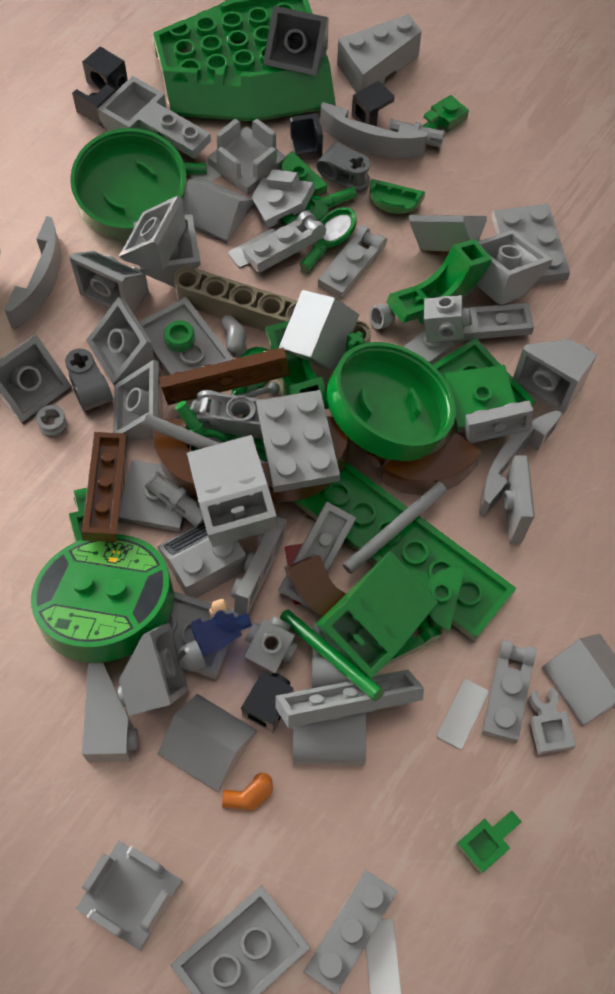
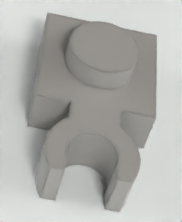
M551 688L548 691L549 703H542L538 698L537 691H533L529 697L531 707L539 714L538 716H532L530 719L538 755L573 750L576 747L567 711L558 713L556 711L559 695L555 688Z

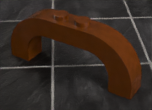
M326 416L339 472L341 473L349 454V437L340 429L333 416ZM163 419L189 430L183 419ZM153 430L154 446L165 476L177 487L186 489L190 497L198 499L187 453L190 452V445ZM261 463L273 504L311 497L332 484L327 483L274 493L268 463Z

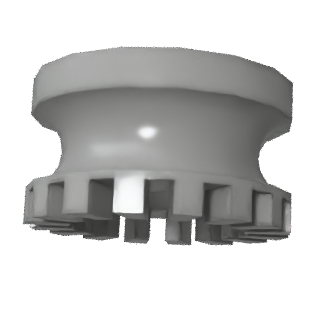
M46 405L36 415L39 429L46 436H59V433L62 434L63 430H66L67 420L60 407ZM50 415L58 417L55 419V424H44L48 421V417H51Z

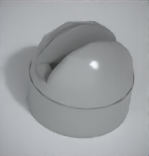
M379 304L371 307L369 316L372 326L375 329H382L393 324L396 314L389 305Z
M196 640L185 644L179 649L177 660L183 670L190 672L206 667Z

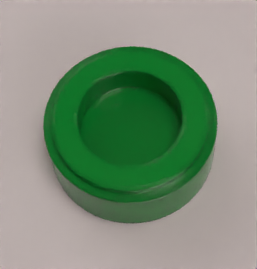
M182 320L171 322L164 330L165 344L170 350L175 352L189 350L195 343L193 326Z

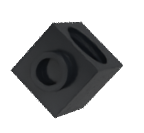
M101 46L82 61L86 82L98 90L108 85L115 89L116 92L128 81L125 61Z
M262 671L241 707L242 717L274 733L282 719L276 710V696L294 692V688L290 686L291 682L278 673L273 672L272 675H269Z

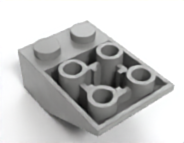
M252 435L187 453L199 505L212 547L279 529L277 515Z

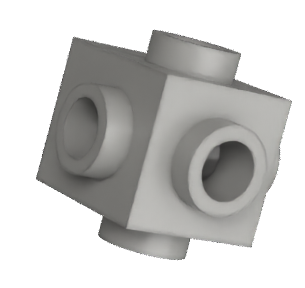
M462 295L425 299L424 324L427 342L464 339L465 327L470 326L469 307L463 308Z
M272 616L270 622L266 619H262L260 624L253 622L244 639L250 643L244 657L276 673L281 661L289 662L297 644L292 642L295 635L288 632L291 625L275 616ZM268 636L276 638L277 643L274 648L268 649L265 647L264 641Z

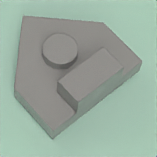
M271 170L268 177H262L252 195V200L267 228L278 224L277 220L288 214L296 215L304 211L315 191L313 182L300 181L297 172Z

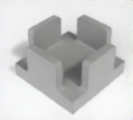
M234 119L217 133V149L208 156V165L246 195H249L257 188L262 177H268L271 170L282 168L286 156L276 148V133L259 119L252 122V130L247 126L241 130L240 122Z
M118 841L109 856L105 853L101 856L83 884L82 889L86 893L76 909L117 937L142 951L183 881L134 847H129Z

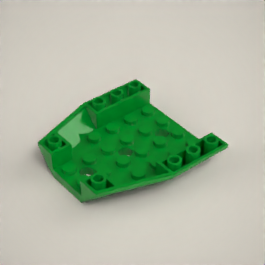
M227 0L185 20L153 32L151 39L156 58H159L170 111L184 117L237 119L241 121L259 119L263 121L321 110L322 102L336 106L327 53L318 76L263 64L273 7L279 6L313 14L309 1ZM234 41H241L242 43H240V44H235V43H233V42H234ZM182 50H189L190 52L182 53Z

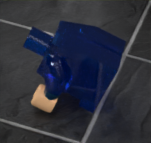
M220 599L211 605L209 610L211 620L202 622L201 618L191 621L190 628L203 658L222 651L239 639L242 635L241 630L252 626L249 615L246 613L235 618L234 613L226 614V603L224 599Z

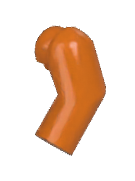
M258 773L244 791L224 789L222 808L246 811L258 809L272 794V778L267 773Z

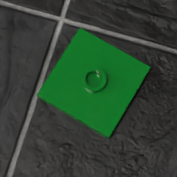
M505 365L448 372L443 375L455 399L456 417L454 425L457 433L465 432L466 415L478 410H490L503 407L509 403H516Z

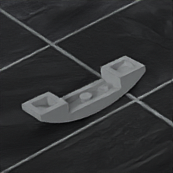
M322 102L320 125L325 132L339 142L356 150L383 157L415 158L424 155L428 132L404 125L400 126L398 133L349 119L348 109Z
M46 216L36 238L41 257L27 288L15 286L4 310L11 328L17 329L26 323L41 308L55 285L60 268L61 250L52 217Z
M556 410L532 420L531 430L515 433L504 444L489 470L481 494L479 514L485 517L503 495L508 480L502 475L512 464L514 457L519 455L527 444L539 450L555 431L562 413Z

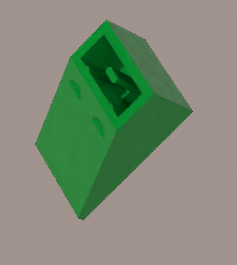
M389 551L315 625L350 662L372 679L398 653L438 601L398 558Z

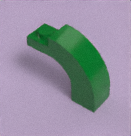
M476 239L454 244L443 264L432 276L416 286L390 293L386 303L402 323L418 319L423 324L424 302L426 298L462 295L463 299L481 280L493 259Z
M289 321L265 327L272 350L279 348ZM285 351L290 376L278 379L284 396L320 390L324 408L328 409L327 392L323 378L317 377L314 374L309 361Z

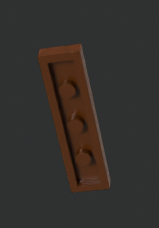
M284 347L250 356L236 357L232 360L213 365H204L200 368L184 372H174L170 375L159 377L167 405H172L181 401L197 399L198 393L204 390L221 393L287 377L290 374Z
M94 432L82 526V541L117 542L126 434Z

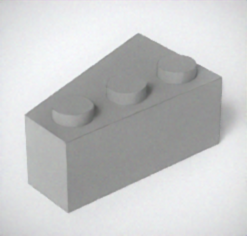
M408 14L339 38L337 65L356 93L377 81L383 84L388 75L392 72H399L419 56L422 31Z

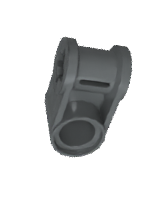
M334 142L316 163L318 172L324 178L346 188L354 187L356 192H362L370 185V176L367 173L370 169L369 158L346 147L342 143Z
M81 348L70 351L66 356L65 363L69 372L70 382L82 410L85 412L113 401L110 387L104 375L101 374L93 355L88 350Z

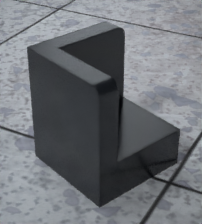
M377 81L353 95L352 116L359 122L377 127L378 111L393 103L395 96L380 81Z
M105 85L98 93L92 92L89 96L75 89L72 95L76 112L102 126L103 124L99 119L97 109L115 93V89Z
M317 113L290 118L291 148L302 161L321 158L323 155V131Z

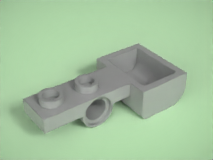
M134 76L125 82L97 109L99 119L108 131L120 128L148 130L162 136L176 149L192 158H195L211 142L209 132L166 108L164 93Z
M313 622V630L341 653V651L315 625L317 622ZM312 648V688L348 681L346 676ZM366 713L344 716L337 720L311 723L304 727H293V765H365Z

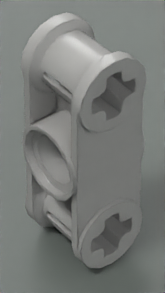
M204 390L198 393L197 401L201 402V406L196 417L203 423L202 425L205 429H213L224 434L246 437L252 435L253 438L263 439L256 408V401L263 399L223 394L212 390ZM243 414V415H246L247 417H245V418H237V417H235V415Z

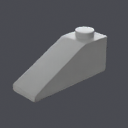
M88 663L82 755L87 762H131L132 751L138 749V729L133 728L104 663Z

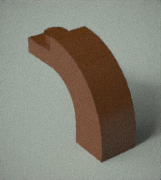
M455 433L439 451L421 459L412 461L390 460L374 455L365 449L364 456L372 466L383 469L381 482L386 486L403 493L423 495L437 482H441L449 490L465 480L477 466L482 450Z
M314 554L284 567L288 580L297 596L309 608L322 616L346 594L333 584L320 555Z

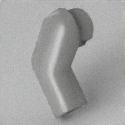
M227 315L221 322L222 327L227 331L226 347L232 356L239 357L247 351L245 345L247 331L233 316Z

